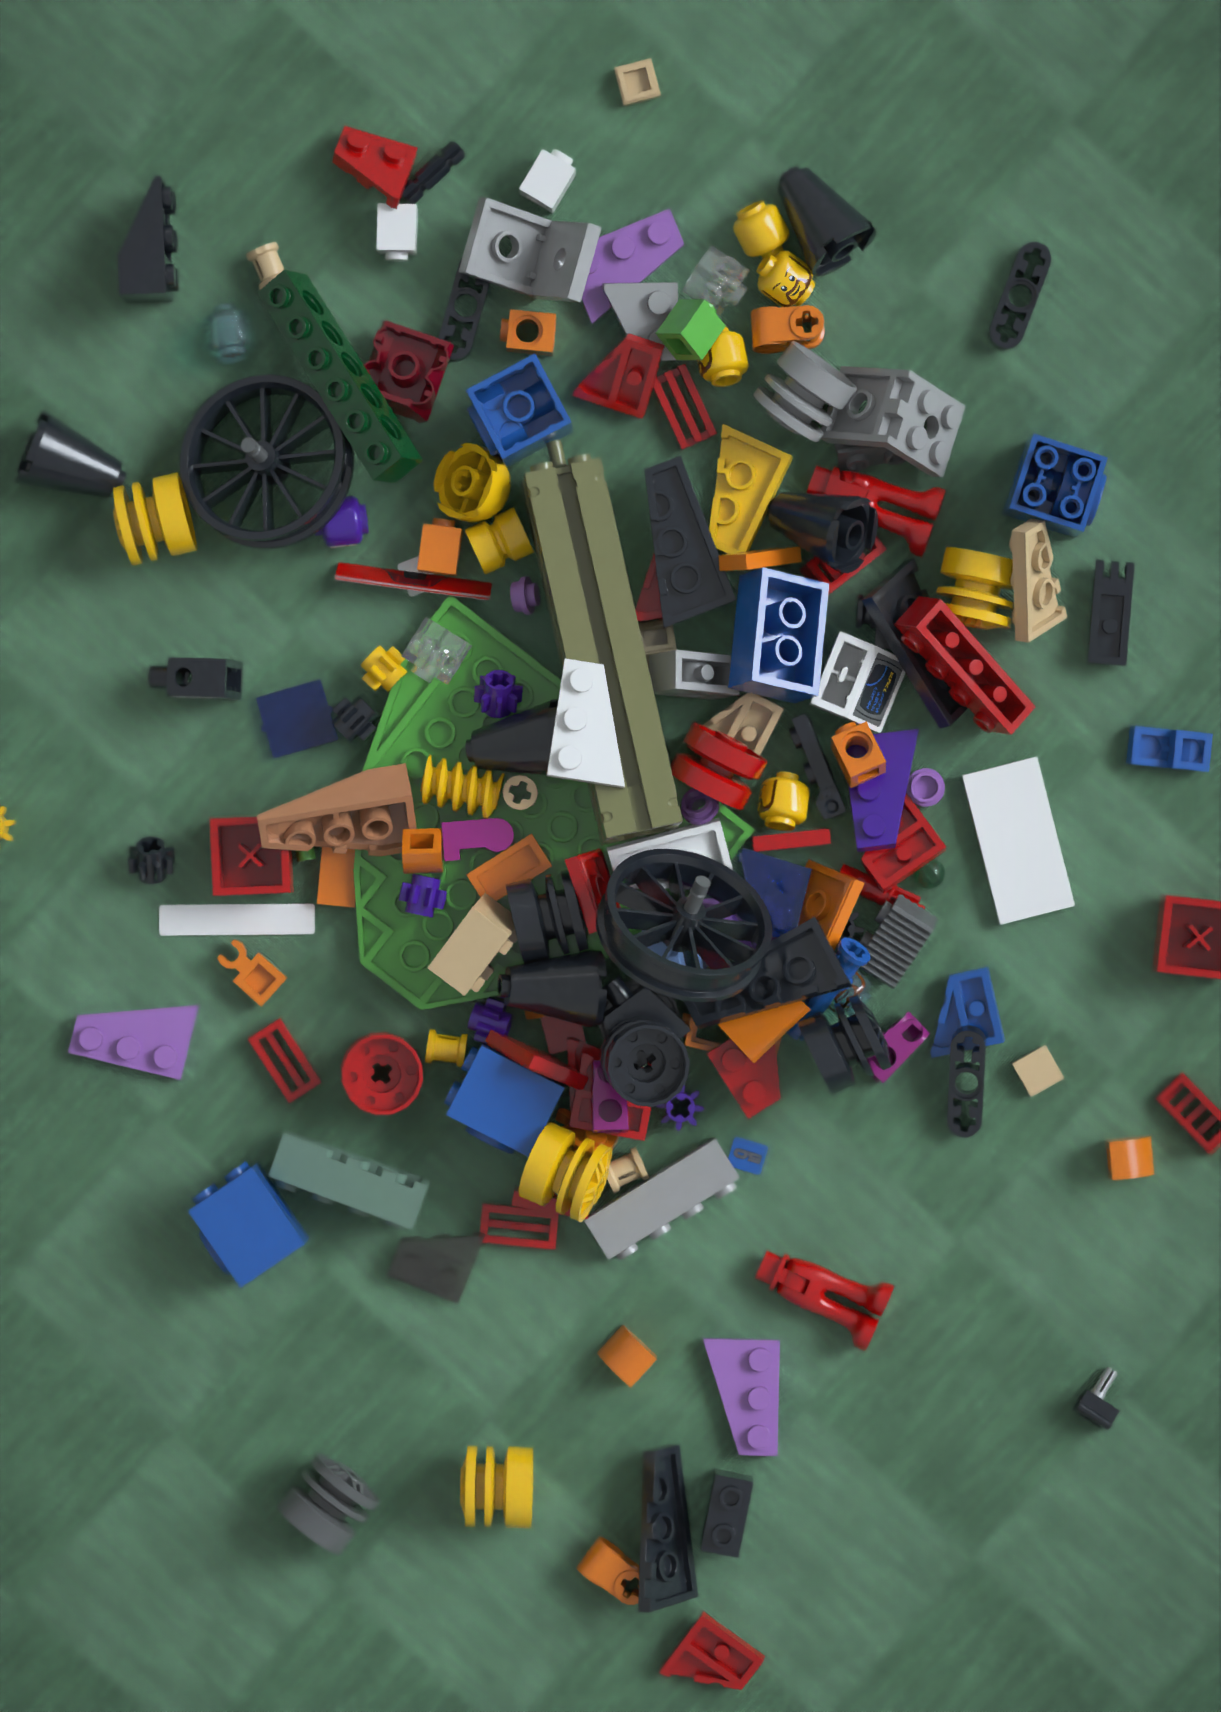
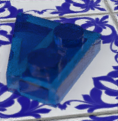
M745 848L739 849L737 858L738 862H742L745 880L760 895L769 911L772 922V940L798 926L812 869Z

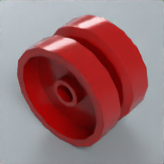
M692 723L684 738V742L688 748L702 756V758L700 759L688 753H677L670 765L672 775L690 787L723 804L743 810L752 791L746 783L736 778L734 774L749 780L760 779L768 761L737 739L701 724Z

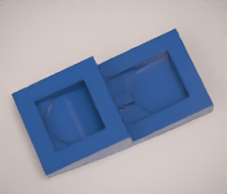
M1130 726L1126 764L1209 772L1213 734Z

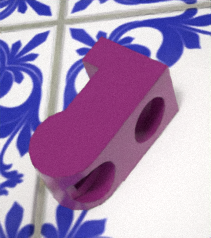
M500 818L441 823L445 861L461 860L460 849L486 847L491 851L500 852L506 850L514 839L512 826Z
M909 1011L898 1018L886 1032H883L888 1043L889 1059L892 1067L883 1071L876 1056L868 1059L875 1074L872 1078L878 1084L884 1083L930 1034Z
M593 1060L592 1133H627L629 1130L627 1100L622 1098L605 1079L600 1060Z

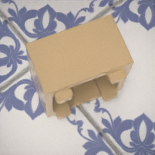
M484 893L436 955L428 969L464 996L470 989L478 992L494 972V968L489 964L498 952L506 955L518 940L511 912Z

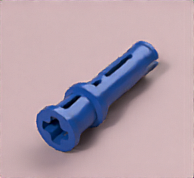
M845 937L839 942V950L836 955L852 984L854 974L860 966L867 965L871 957L868 950L861 943L852 938ZM848 988L803 1000L810 1011L799 1021L818 1012L823 1014L840 991ZM798 1023L787 1032L790 1037L796 1040L798 1038L800 1041L805 1040Z

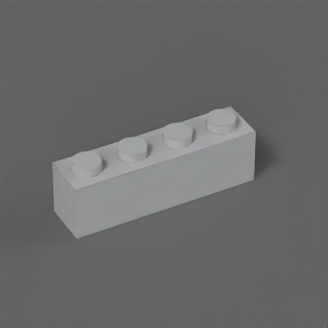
M714 1136L653 1174L649 1179L640 1182L595 1210L584 1221L608 1260L617 1256L620 1261L639 1249L636 1243L649 1235L651 1240H654L671 1229L669 1222L682 1215L684 1220L700 1212L704 1209L701 1202L710 1196L715 1195L718 1200L735 1190L737 1187L734 1182L740 1177Z

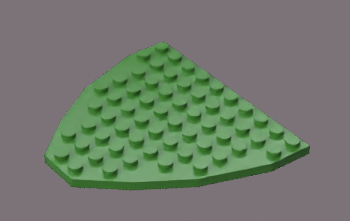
M449 595L403 654L406 659L400 665L408 672L390 690L362 770L363 772L368 769L406 763L417 829L442 828V822L484 819L481 806L471 816L467 813V804L465 802L458 812L453 811L451 799L447 801L443 808H439L436 795L432 797L428 804H423L420 789L429 754L432 757L433 767H436L442 758H446L448 771H451L457 762H461L462 772L466 775L472 765L476 766L474 762H469L466 754V740L471 739L472 731L547 701L558 699L561 679L460 601ZM494 670H503L512 676H516L515 685L523 686L522 702L517 703V712H511L504 718H493L486 715L485 712L482 713L481 703L474 702V687L480 685V676H486L487 673ZM477 768L478 778H482L486 770ZM492 770L493 782H496L502 773H505L496 810L492 812L488 819H504L512 826L514 839L509 847L532 833L552 864V867L531 879L538 895L546 893L545 875L548 874L552 875L555 890L564 889L561 871L568 870L565 859L600 848L611 876L613 869L607 847L648 837L643 835L601 846L597 821H595L587 782L549 777L541 774ZM513 776H527L534 781L538 790V797L533 806L524 810H517L507 805L503 797V788L507 780ZM673 776L677 802L681 810L682 798L692 787ZM521 782L518 787L512 785L509 793L515 796L513 802L516 804H520L522 799L529 800L532 793L526 790V782ZM719 802L718 813L713 819H720L730 860H732L755 829ZM682 815L683 822L678 828L693 824L687 822ZM486 847L460 849L461 860L445 861L443 848V873H415L441 879L439 890L447 891L444 909L435 908L432 918L405 912L407 902L398 900L402 882L411 883L412 874H404L402 853L387 856H368L367 850L355 849L353 872L360 964L420 1010L498 996L497 983L499 974H505L508 966L524 963L518 940L506 955L498 952L489 964L494 968V972L485 981L478 992L470 989L465 996L430 971L428 966L471 908L481 898L466 874L503 851L495 852ZM665 888V890L671 895L670 889ZM684 889L685 897H688L690 889ZM508 895L497 901L511 912ZM620 904L621 908L630 909V908H628V907H626V906ZM628 929L633 935L642 932V930ZM588 932L587 942L589 949L582 951L578 949L575 934L567 936L569 954L594 950L602 951L605 959L609 958L599 940L597 932L591 934ZM557 939L549 940V958L563 956L564 954Z

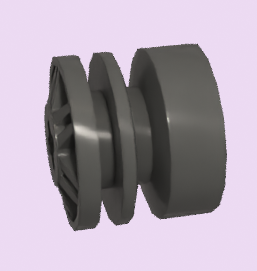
M317 1453L311 1460V1464L319 1473L305 1468L301 1474L312 1489L308 1491L302 1487L292 1485L278 1503L277 1509L294 1527L313 1542L333 1554L340 1555L356 1534L346 1518L350 1517L365 1523L369 1516L361 1506L374 1511L380 1504V1499L368 1487L364 1479L348 1466L334 1461L324 1454Z

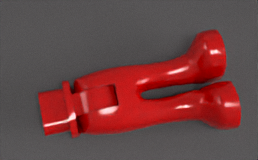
M816 465L806 493L861 496L871 501L869 502L870 507L876 508L878 514V527L903 537L908 544L910 552L915 556L923 558L934 524L883 509L878 506V502L883 501L897 505L936 522L947 489L932 487L923 492L913 491L867 474L845 470L840 472L836 466H834L833 470H829Z
M768 1250L755 1275V1279L770 1285L768 1290L773 1291L777 1288L776 1292L792 1304L833 1320L845 1327L851 1333L853 1345L864 1352L867 1350L874 1335L879 1318L838 1303L826 1297L825 1292H833L845 1297L881 1317L895 1287L888 1282H880L874 1285L861 1284L840 1276L816 1263L799 1258L790 1259L787 1253H784L783 1257Z

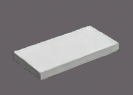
M1033 757L962 775L999 925L1075 906L1038 758Z

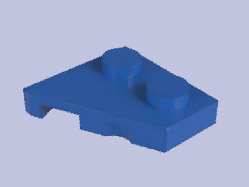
M988 966L949 975L934 1044L930 1052L932 1058L950 1054L954 1032L966 1025L975 1026L984 1033L986 1046L1005 1042ZM969 1036L965 1037L963 1043H958V1045L964 1046L965 1051L979 1046V1044H974L972 1037Z

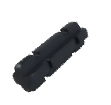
M450 141L441 149V155L438 156L436 154L414 174V180L409 179L407 181L402 196L410 204L418 202L424 196L423 192L425 190H431L451 171L450 167L452 165L456 166L465 158L464 150L456 142Z

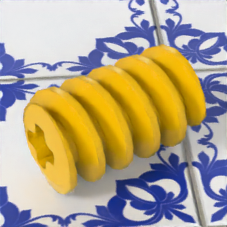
M429 754L420 789L423 804H428L432 797L436 795L437 806L443 808L447 801L451 799L452 809L455 812H458L465 802L467 804V813L471 816L481 806L483 818L488 819L492 812L496 810L505 773H502L499 779L493 782L492 770L487 769L482 778H478L477 767L472 765L465 775L462 772L461 762H457L453 769L448 771L446 758H442L438 765L433 767L432 757Z

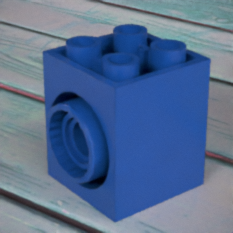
M535 353L466 390L469 401L472 406L467 408V412L490 455L498 454L507 467L547 447L546 443L560 440L573 433L572 422Z
M1033 433L1025 442L1002 514L1024 522L1031 518L1045 520L1047 529L1076 538L1084 532L1086 526L1092 524L1106 484L1107 476L1103 472L1108 457Z
M483 1043L480 1049L472 1047L461 1067L462 1070L468 1072L462 1084L457 1081L453 1083L443 1103L450 1107L446 1115L467 1125L465 1128L466 1132L506 1153L513 1154L516 1150L529 1157L566 1084L525 1068L487 1044Z
M245 1161L224 1176L227 1181L225 1185L218 1189L215 1183L211 1184L192 1198L195 1205L188 1210L200 1228L199 1236L205 1248L219 1268L226 1275H232L240 1288L305 1245L310 1239L259 1162L250 1167Z

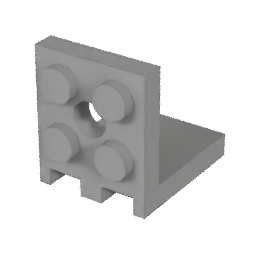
M479 197L459 272L535 299L581 303L602 227L586 222L551 221L486 197ZM506 235L511 240L512 249L508 256L503 257L499 252V242Z
M841 366L840 372L857 387V391L843 409L840 410L830 405L828 406L827 413L833 420V423L830 427L822 425L821 430L824 435L821 439L832 444L884 447L929 476L943 478L966 406L911 370ZM868 399L865 409L858 414L861 404ZM925 420H927V431L924 428Z

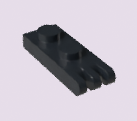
M1095 560L1087 663L1115 666L1127 665L1134 562H1126L1124 568L1125 577H1118L1119 561L1111 560L1109 576L1103 575L1104 560Z

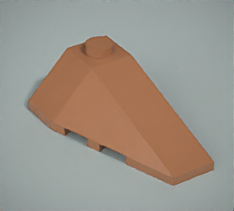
M406 763L365 770L257 815L262 848L309 851L315 846L329 847L333 849V853L346 854L347 849L367 850L368 856H387L402 853L403 829H417Z

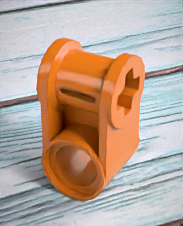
M814 306L760 307L750 312L752 347L756 353L772 354L786 350L792 341L808 349H813L819 346L824 339V317L821 311ZM811 322L812 332L804 333L803 323Z
M598 1536L576 1566V1569L589 1581L605 1589L622 1603L627 1605L638 1604L639 1590L633 1589L631 1593L626 1591L627 1582L624 1579L631 1581L634 1577L639 1579L640 1565L626 1556L612 1542Z

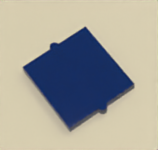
M321 679L256 698L264 724L261 726V730L267 734L274 759L339 740L336 729L331 723L333 721L331 715L333 707L328 705Z

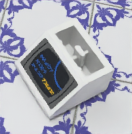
M840 631L820 676L819 696L811 698L809 705L855 722L858 725L867 721L870 730L881 733L905 671L894 654Z

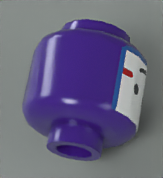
M353 495L346 496L336 515L315 536H322L325 545L329 548L359 545L363 540V535L369 534L366 503L360 504L357 497Z

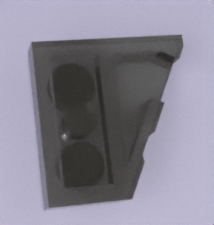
M473 1232L472 1235L450 1237V1234H439L431 1238H423L421 1236L402 1237L387 1276L458 1304L486 1234Z

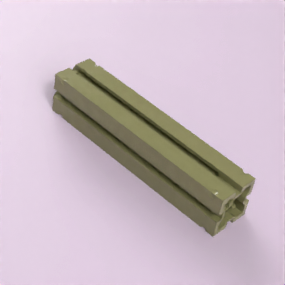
M561 440L550 441L546 443L550 462L530 466V472L524 474L521 490L526 504V513L561 669L563 670L564 659L603 664L605 669L625 787L619 788L587 783L602 846L629 840L634 837L674 830L679 827L683 819L677 802L676 788L607 482L604 479L601 457L591 459L590 454L577 455L568 458L567 465Z

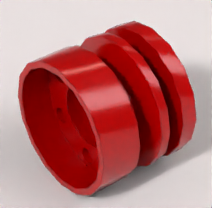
M388 1032L369 1033L356 1039L346 1050L341 1063V1082L349 1099L361 1110L374 1115H392L407 1108L418 1096L423 1082L422 1063L416 1050L402 1037ZM379 1063L381 1066L390 1065L391 1069L387 1072L389 1076L388 1081L383 1082L380 1078L375 1081L371 1079V1076L375 1073L372 1067L374 1064Z

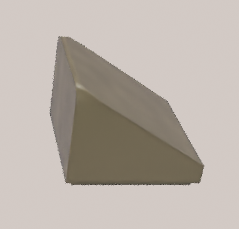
M662 620L638 623L648 669L649 655L677 650L673 625L663 629Z

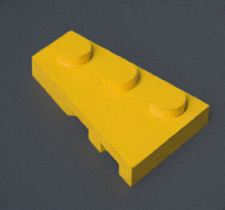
M722 424V441L717 463V480L712 502L709 531L717 550L725 554L749 551L767 514L768 506L774 499L793 457L788 453Z

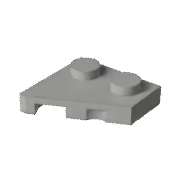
M678 282L602 283V290L613 307L626 335L630 333L663 344L655 333L678 302ZM665 346L661 360H676Z

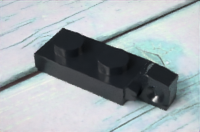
M804 713L792 718L794 726L788 728L792 741L797 750L800 748L804 749L809 761L803 764L805 773L810 784L814 785L817 783L820 789L815 803L825 820L846 812L847 810L836 785V780L810 715Z

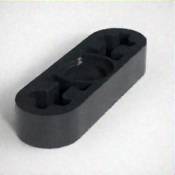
M1029 242L1023 245L1014 260L988 330L990 342L999 350L1007 351L1014 349L1024 337L1052 261L1049 249L1040 242ZM1033 250L1040 252L1039 259L1044 261V265H1037L1031 275L1032 279H1038L1037 285L1026 278H1015L1016 271L1022 275L1025 274L1028 261L1023 259V255H1030ZM1021 285L1030 291L1031 300L1028 305L1017 307L1010 302L1009 291L1014 286ZM1003 307L1013 314L1025 315L1023 321L1017 317L1015 318L1012 331L1017 333L1016 339L1010 337L1006 343L1000 341L1001 334L996 331L997 326L1003 327L1009 316V314L1001 313Z
M462 258L458 265L438 338L445 340L446 337L453 338L456 325H449L450 318L461 324L473 325L471 331L463 327L461 340L466 343L465 349L458 348L456 353H451L449 359L451 361H461L471 353L491 284L477 279L475 286L483 287L481 294L472 288H459L461 281L469 284L471 277L459 272ZM462 295H470L477 302V309L471 316L463 317L455 311V302Z
M972 1025L962 1026L954 1032L950 1049L947 1124L954 1135L962 1138L975 1135L980 1130L983 1119L986 1037L979 1028ZM969 1036L972 1037L973 1043L979 1044V1046L973 1047L971 1062H964L965 1048L962 1045H958V1043H963L965 1037ZM964 1072L972 1073L977 1078L978 1085L973 1090L964 1091L957 1086L956 1077ZM962 1101H970L969 1117L976 1118V1120L969 1121V1126H962L961 1120L954 1118L961 1115Z

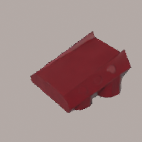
M383 320L381 328L376 332L373 339L374 348L370 360L363 365L393 413L415 420L418 424L428 422L454 345L451 342Z

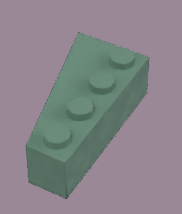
M287 1130L282 1134L268 1177L276 1179L274 1185L291 1192H297V1189L301 1188L311 1192V1198L329 1205H333V1202L336 1201L347 1205V1210L368 1218L370 1214L384 1219L385 1224L402 1230H406V1228L413 1230L431 1182L430 1179Z

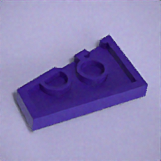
M919 729L873 734L886 760V773L853 788H850L848 784L857 852L896 847ZM853 745L846 752L853 758H861L866 755L867 750L863 746Z

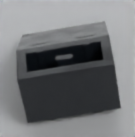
M162 176L154 177L118 254L119 295L127 304L173 302V292H179L180 290L179 270L175 268V264H172V253H178L177 230H174L173 225H170V215H176L177 212L175 191H172V187L167 185Z

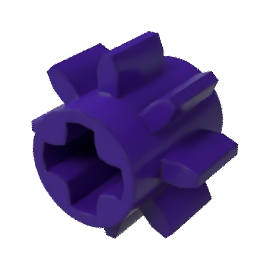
M494 670L487 673L486 676H480V685L474 687V702L481 703L482 713L485 712L486 715L493 718H504L511 712H517V703L522 702L523 686L515 685L516 676H512L503 670Z
M412 874L411 883L402 882L398 900L407 902L405 912L433 918L435 908L444 909L447 891L439 890L441 879Z
M488 997L486 1004L476 1002L467 1027L476 1032L473 1040L487 1044L485 1040L491 1029L508 1036L514 1014L506 1012L507 1006L505 1002Z
M685 1085L675 1097L681 1101L685 1098L690 1100L687 1105L689 1111L687 1115L684 1116L680 1112L675 1115L671 1113L674 1107L672 1099L667 1103L657 1105L659 1108H666L667 1111L661 1122L666 1123L670 1119L676 1121L677 1131H680L682 1122L687 1120L693 1126H696L697 1123L693 1117L694 1111H704V1106L695 1105L693 1100L700 1092L695 1090L689 1095L684 1092Z

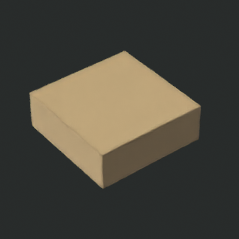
M651 58L614 68L624 107L661 97Z
M1045 1044L1011 1063L1030 1097L1064 1079Z

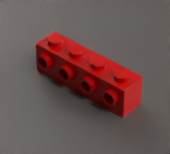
M919 596L894 624L903 634L901 639L904 644L912 651L923 656L927 661L925 664L927 670L936 678L947 683L951 688L949 690L951 697L960 705L967 706L975 715L973 721L983 731L1012 735L1036 708L941 599Z

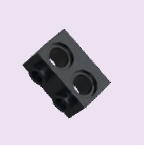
M715 1469L700 1541L701 1551L739 1558L754 1484L753 1476Z

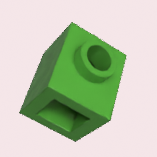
M679 299L655 334L676 360H703L726 325L716 314L715 307L705 299Z

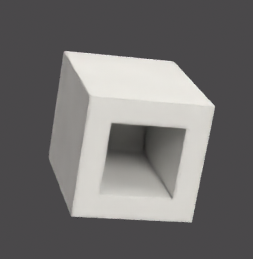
M542 149L519 188L520 194L547 211L554 213L576 176V168L571 166L573 159L556 149H553L551 153Z
M378 203L376 246L378 254L385 255L386 261H408V255H417V205L399 204L397 209H394L386 203Z

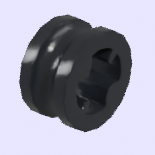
M858 594L856 628H861L863 624H867L870 626V629H875L876 624L861 601L864 596L863 594Z

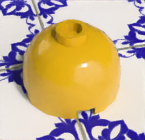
M464 443L461 444L463 447L459 448L456 452L450 450L444 455L436 470L433 482L434 491L439 493L441 502L437 503L439 509L448 517L468 522H480L495 516L502 510L509 498L511 477L507 466L504 465L502 459L497 454L491 456L486 447Z

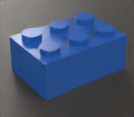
M764 567L739 576L728 688L791 703H798L819 696L829 583Z

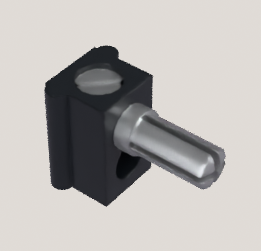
M1110 1367L1105 1368L1091 1391L1083 1390L1072 1407V1411L1103 1431L1111 1428L1120 1410L1103 1400L1118 1375Z

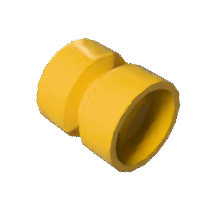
M514 507L494 516V522L491 525L483 521L465 529L485 575L504 567L506 558L517 561L534 553Z

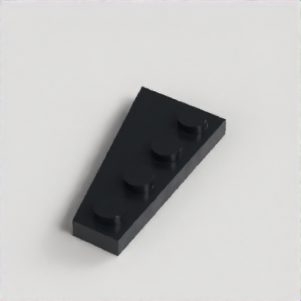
M681 456L644 469L664 629L736 601L726 572L720 571L718 551Z
M915 558L901 563L861 601L939 729L951 726L968 707L960 705L949 694L951 688L944 680L936 678L927 670L925 666L927 661L920 653L912 651L904 644L901 639L903 634L894 625L919 596L929 597L927 590H921L914 574L919 569Z
M813 917L771 941L766 955L761 960L755 978L746 989L723 1000L713 1002L684 1001L695 1025L702 1029L852 987V984L819 921ZM737 962L731 963L733 966L739 965Z
M668 1444L643 1451L638 1612L650 1613L699 1597L680 1444Z

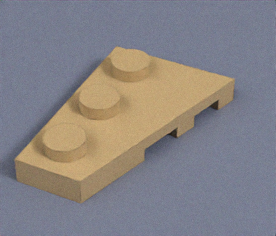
M1032 518L1012 530L1009 542L1013 558L1011 587L1014 590L1012 623L1015 626V640L1027 643L1067 618L1065 607L1058 606L1056 594L1061 591L1059 579L1052 578L1050 573L1053 553L1045 520Z

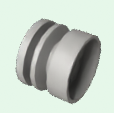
M792 341L777 361L782 370L788 375L787 378L783 380L775 375L767 374L764 379L776 393L759 386L753 393V396L764 406L767 413L783 427L814 442H819L824 433L812 421L815 420L822 425L830 427L833 420L822 407L826 403L834 408L843 409L857 391V387L823 358L805 346Z

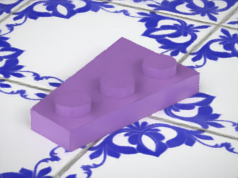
M670 208L599 237L582 296V302L592 325L612 308L602 290V283H641L684 247L683 239Z
M200 1005L77 1015L68 1053L181 1080Z
M703 1337L738 1454L778 1456L780 1339Z

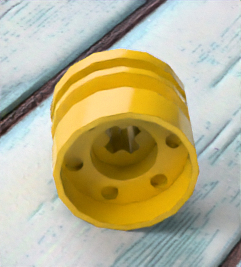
M178 472L153 478V496L146 497L139 482L132 483L134 501L129 500L123 485L113 487L114 522L120 544L128 554L132 566L143 564L141 546L146 547L152 562L157 561L158 542L162 541L165 542L171 556L197 551L193 520Z
M946 547L940 573L955 579V587H937L936 594L952 598L951 604H945L964 626L983 630L994 628L1010 629L1012 618L996 614L997 608L1014 609V602L1000 596L1001 589L1013 590L1011 587L1013 559L974 550Z
M549 1122L538 1136L528 1157L519 1185V1196L545 1207L554 1194L557 1193L556 1212L564 1215L571 1207L570 1218L582 1222L603 1192L609 1174L612 1148L600 1144L594 1151L595 1141L586 1138L577 1150L573 1151L575 1133Z
M477 1445L467 1446V1454L463 1466H461L460 1505L465 1518V1527H475L476 1510H484V1525L486 1528H491L495 1510H503L506 1528L531 1529L533 1447L508 1446L504 1464L496 1463L493 1446H487L486 1463H478Z

